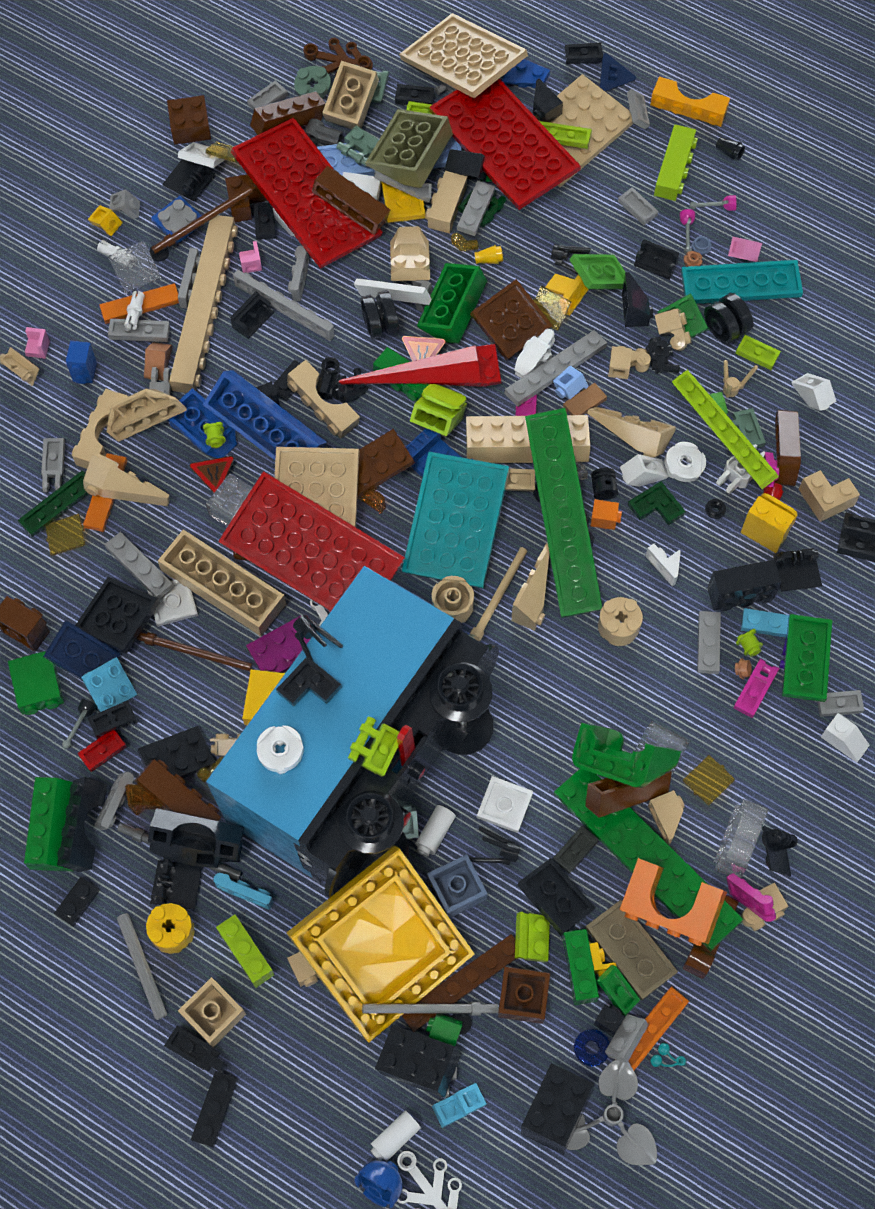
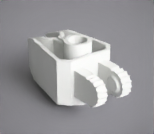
M545 329L539 338L533 336L525 343L523 351L516 361L515 375L522 378L552 358L551 347L555 342L554 331Z
M763 451L762 453H760L763 458H764V455H765V451ZM733 456L727 460L724 473L719 477L716 484L721 486L729 479L732 483L728 485L726 492L730 494L737 487L746 488L752 477Z

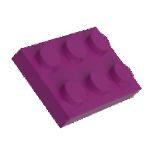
M299 617L246 645L259 670L277 673L287 672L303 650L300 642L295 637L297 631L293 628L294 622ZM304 638V641L307 644L310 639Z

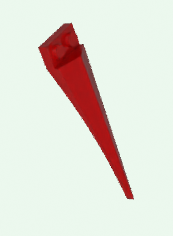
M495 344L477 347L474 345L341 379L339 384H439L483 387L501 384L496 346Z

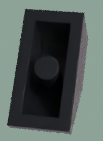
M539 78L536 80L533 115L538 121L551 122L562 115L563 102Z

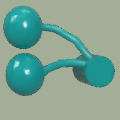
M661 1043L658 1047L659 1054H668L677 1063L665 1065L662 1063L660 1055H653L650 1062L653 1067H659L660 1065L673 1067L676 1065L685 1066L687 1060L683 1056H679L677 1059L673 1058L669 1053V1045Z

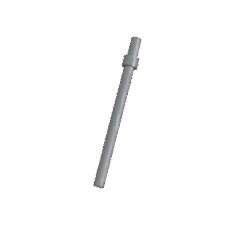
M470 1002V1004L362 1005V1013H470L471 1016H480L481 1013H498L499 1011L498 1004H481V1002Z

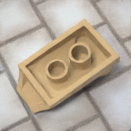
M419 226L399 227L390 241L391 281L430 280L429 240L425 237Z

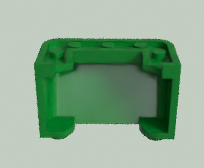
M581 722L572 753V761L580 769L633 787L642 788L676 767L681 751L645 743L643 751L629 753L622 750L624 739L621 732Z

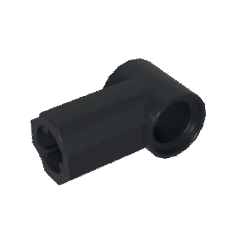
M327 357L322 361V370L316 388L318 395L324 400L332 399V391L335 389L336 380L340 377L338 360L334 357ZM328 368L335 369L333 371H327Z

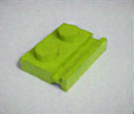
M524 912L517 913L516 959L548 962L550 923L543 915L526 914Z

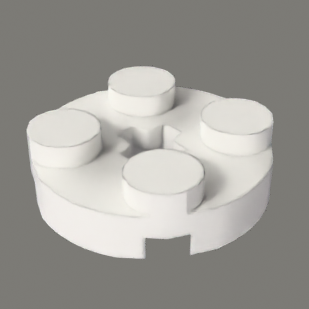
M679 442L668 450L664 464L670 478H675L682 482L696 481L706 467V458L704 453L702 452L701 454L695 444ZM685 458L690 464L683 465L681 461Z
M289 726L269 727L257 740L258 759L270 771L279 774L286 773L288 770L296 767L302 759L304 747L301 737L296 730ZM276 745H286L283 753H275Z

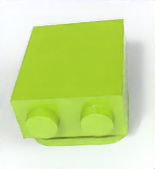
M429 384L423 390L422 397L415 402L410 422L447 436L463 419L467 403H465L466 397L443 386Z

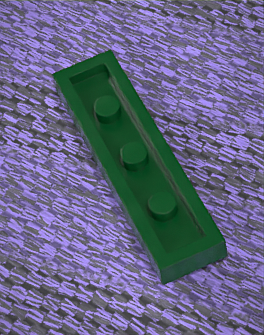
M83 470L18 519V523L31 537L89 494L84 489L83 480L85 472Z

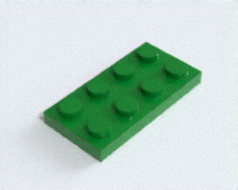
M794 614L789 615L782 696L820 702L827 700L832 620Z

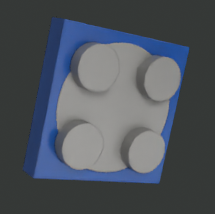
M178 196L153 215L151 220L166 235H172L202 215L181 196ZM195 230L177 240L176 245L180 243L183 239H185L187 236H189L191 233H193Z

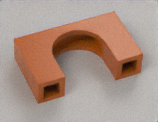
M638 858L620 907L621 911L626 912L624 917L634 921L642 918L647 920L645 924L655 929H659V926L668 929V934L678 938L683 934L689 937L688 942L699 946L702 945V942L709 944L727 892L702 882L690 912L678 919H668L659 912L655 904V891L664 868Z

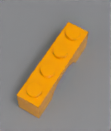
M659 76L652 93L650 105L721 127L728 110L730 98L712 92L703 99H690L679 91L676 81Z

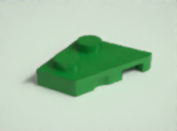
M692 294L657 311L659 314L678 308L681 313L684 312L687 324L684 325L685 332H689L691 338L709 330Z

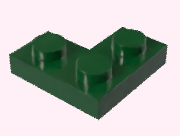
M662 481L628 501L629 508L639 520L657 510L665 522L670 525L686 513Z

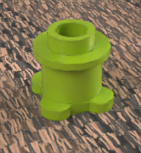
M222 422L203 425L204 434L207 436L205 440L207 445L212 448H219L226 442V438L223 436L224 427Z
M755 629L737 637L736 644L743 647L745 656L750 655V657H753L762 651L763 643L759 642L756 638L755 633L757 631Z

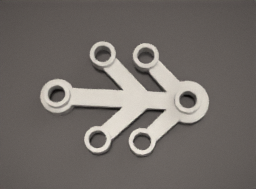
M404 1151L398 1156L399 1168L403 1171H408L425 1193H413L403 1189L402 1192L407 1194V1199L400 1201L398 1198V1203L406 1204L411 1202L434 1205L436 1209H457L458 1194L462 1188V1183L458 1178H452L448 1182V1189L450 1191L448 1207L441 1200L444 1172L447 1170V1162L444 1159L438 1158L433 1163L435 1174L432 1188L416 1166V1157L412 1152ZM408 1157L412 1160L410 1166L403 1165L402 1161L404 1158ZM437 1162L445 1164L443 1170L439 1171L436 1169ZM457 1181L459 1188L452 1190L450 1187L451 1182Z

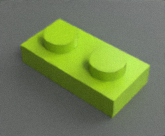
M744 335L735 354L772 370L781 351Z

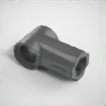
M311 119L305 129V133L314 144L320 142L326 145H334L342 141V131L326 127L318 119Z

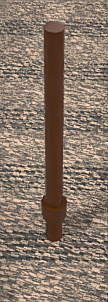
M250 186L172 235H166L163 237L164 240L151 247L154 253H158L167 246H173L180 238L253 194V190Z
M141 632L136 639L143 641L146 645L161 646L249 672L253 665L249 662L157 637V634L150 632L147 634Z

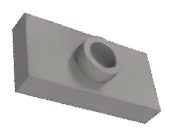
M275 80L247 100V103L254 110V108L283 100L288 96V91Z
M631 89L627 92L632 121L639 127L646 129L650 126L644 95Z
M633 187L618 197V202L642 225H646L658 215V210Z

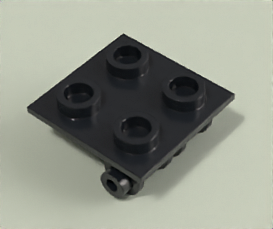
M182 159L162 185L195 201L215 173L210 171L208 166L198 165Z
M811 548L773 553L781 579V592L822 587L816 558H819L818 550Z
M763 826L762 842L766 848L767 856L765 861L769 870L790 877L791 871L787 849L797 845V837L779 829H770Z
M163 858V861L158 860L150 904L162 905L172 903L180 905L185 909L194 910L202 867L172 862V860Z

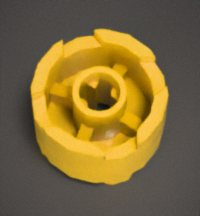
M172 903L156 906L148 916L146 923L147 935L153 945L161 952L168 954L181 952L182 949L192 942L195 933L194 923L187 911L180 905ZM173 925L175 929H171V932H168L166 930L167 927Z

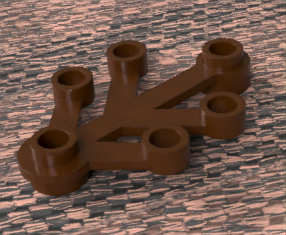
M331 38L328 42L329 49L335 51L337 55L318 51L317 45L313 43L306 44L303 48L304 57L309 61L317 58L334 62L327 66H321L326 69L328 74L337 70L341 61L369 70L373 68L372 60L368 56L361 55L355 42H348L346 44V52L353 55L355 59L348 58L337 38Z

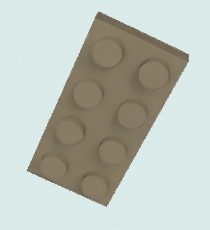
M620 900L590 922L585 929H587L595 942H598L599 947L603 948L610 961L616 963V967L638 997L643 1000L675 976L678 971L638 921L624 917L626 912L620 910L622 900Z

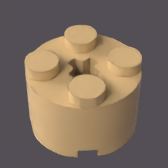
M445 577L433 587L432 606L464 623L473 611L474 591L466 580L461 577Z
M617 597L604 603L598 621V630L603 639L605 638L612 645L624 646L630 644L637 637L643 619L637 602L633 599Z

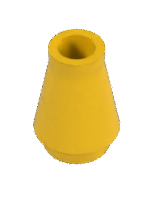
M494 245L479 252H474L476 264H499V262H503L501 246L496 247Z

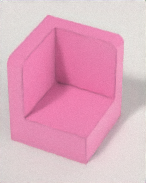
M732 237L728 256L757 262L762 243Z
M253 241L254 250L239 253L243 273L262 270L257 241Z
M26 327L25 332L28 337L25 349L26 356L46 359L50 343L46 330Z

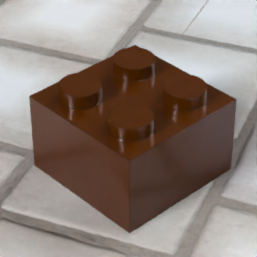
M204 95L167 100L174 145L211 140Z
M6 596L0 604V631L32 651L36 652L50 633L46 625L47 622L42 618L43 614L35 608L28 609L20 599L14 598L13 600Z
M504 967L498 1018L543 1024L550 973Z

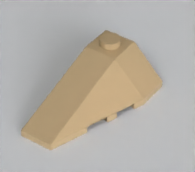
M600 407L591 408L587 412V414L648 457L655 458L663 454L676 430L675 426L656 420L643 422L640 421L639 416L634 415L621 417L622 413Z
M96 452L93 453L83 480L84 489L93 496L99 495L104 498L168 506L169 494L149 482H140L135 473L131 471L126 473L117 468L119 466L117 462Z
M547 543L536 561V571L533 569L530 571L527 583L524 582L512 608L511 621L535 631L537 624L541 626L546 615L543 613L549 562V547Z

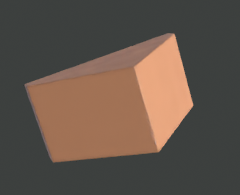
M152 342L145 349L144 378L151 379L152 367H157V380L164 381L163 371L164 368L168 367L172 345Z

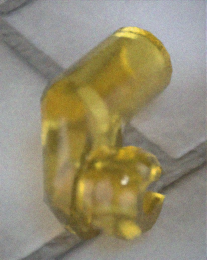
M460 233L452 234L451 243L458 250L478 249L477 239L467 241Z
M220 756L209 770L201 768L197 773V777L202 779V782H206L224 757Z

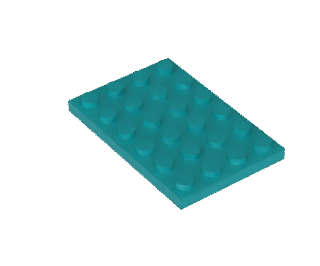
M428 452L402 572L441 581L448 576H458L465 579L470 586L484 589L510 467Z

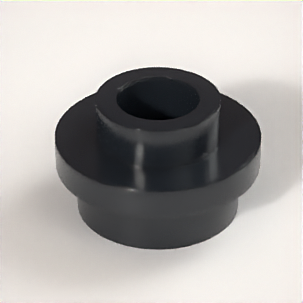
M712 499L707 502L705 512L710 518L719 519L724 516L726 506L720 499ZM712 508H717L719 511L715 512Z

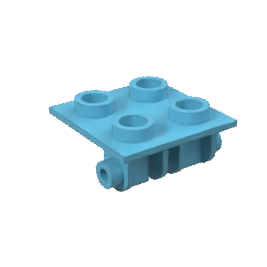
M117 657L81 677L100 712L137 695Z

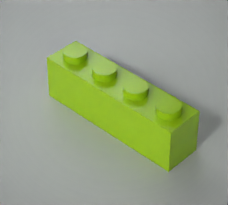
M674 124L656 182L654 196L676 201L678 194L682 195L685 183L681 182L682 179L687 178L689 168L686 166L691 164L694 154L691 153V149L696 148L698 138L695 137L696 129Z

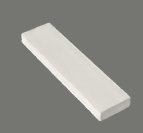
M356 279L354 283L361 296L371 295L376 298L378 292L388 290L392 300L429 305L432 300L425 287Z

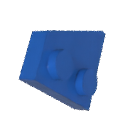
M523 59L505 74L502 82L506 86L507 84H516L518 88H535L537 79L540 78L544 83L550 75V70Z

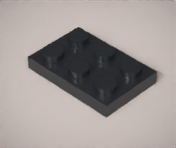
M199 726L140 747L137 751L144 767L154 759L156 761L161 760L169 767L167 771L173 776L177 774L181 778L206 770L216 764Z
M552 858L548 859L517 884L560 936L564 932H568L595 909Z

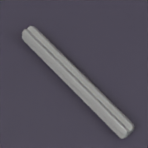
M127 913L117 917V921L156 1020L162 1019L167 1016L164 1004L130 916Z

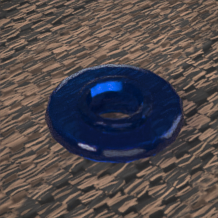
M594 1029L585 1030L575 1039L574 1053L577 1059L584 1065L590 1067L599 1066L608 1058L605 1051L610 1043L602 1032ZM592 1041L598 1045L599 1050L596 1054L591 1055L586 1052L585 1046L588 1042Z

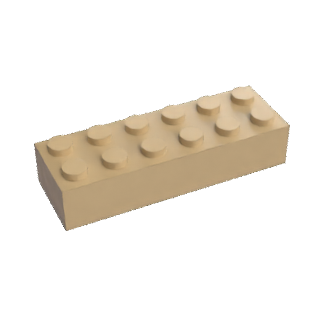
M567 415L576 462H589L590 435L588 415ZM466 416L467 459L472 458L489 463H533L525 416Z
M184 529L158 560L162 572L177 580L180 584L189 588L192 592L259 636L264 634L286 605L284 594Z

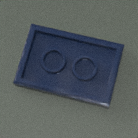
M65 620L43 655V658L83 681L81 677L84 674L93 671L116 657L118 658L121 653Z

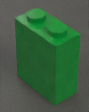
M46 651L8 661L17 707L22 715H32L37 713L38 710L45 708L54 709L60 704H64L56 665L43 658Z

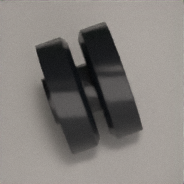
M388 290L378 292L376 301L371 295L360 298L364 323L371 339L382 337L383 328L389 335L399 332L396 309Z
M730 292L718 302L715 301L704 310L707 326L712 334L724 344L733 342L739 335H743L753 328V317L748 306L735 293Z

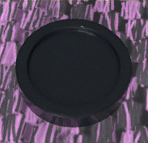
M166 247L155 254L153 249L150 248L149 254L152 260L161 262L167 259L169 251Z
M453 1013L451 1015L452 1018L463 1021L459 1035L468 1033L472 1026L471 1017L467 1013Z

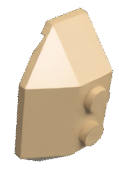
M144 389L111 405L107 433L119 442L187 410L178 399L156 389Z

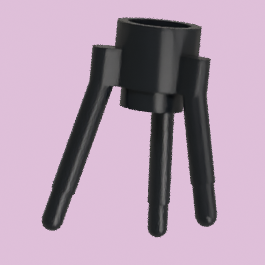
M554 244L551 259L555 260V265H560L578 275L574 267L564 263L563 260L568 259L569 253L589 254L591 248Z
M307 615L299 617L293 624V628L297 631L295 637L300 642L306 657L312 661L313 659L304 638L310 639L314 637L323 647L327 646L326 642L316 631L339 648L343 647V644L322 629L315 621H311Z
M479 827V831L496 839L482 837L483 841L500 847L499 855L503 856V858L469 857L471 862L503 863L509 865L510 861H517L521 845H517L513 841L507 840L483 827Z

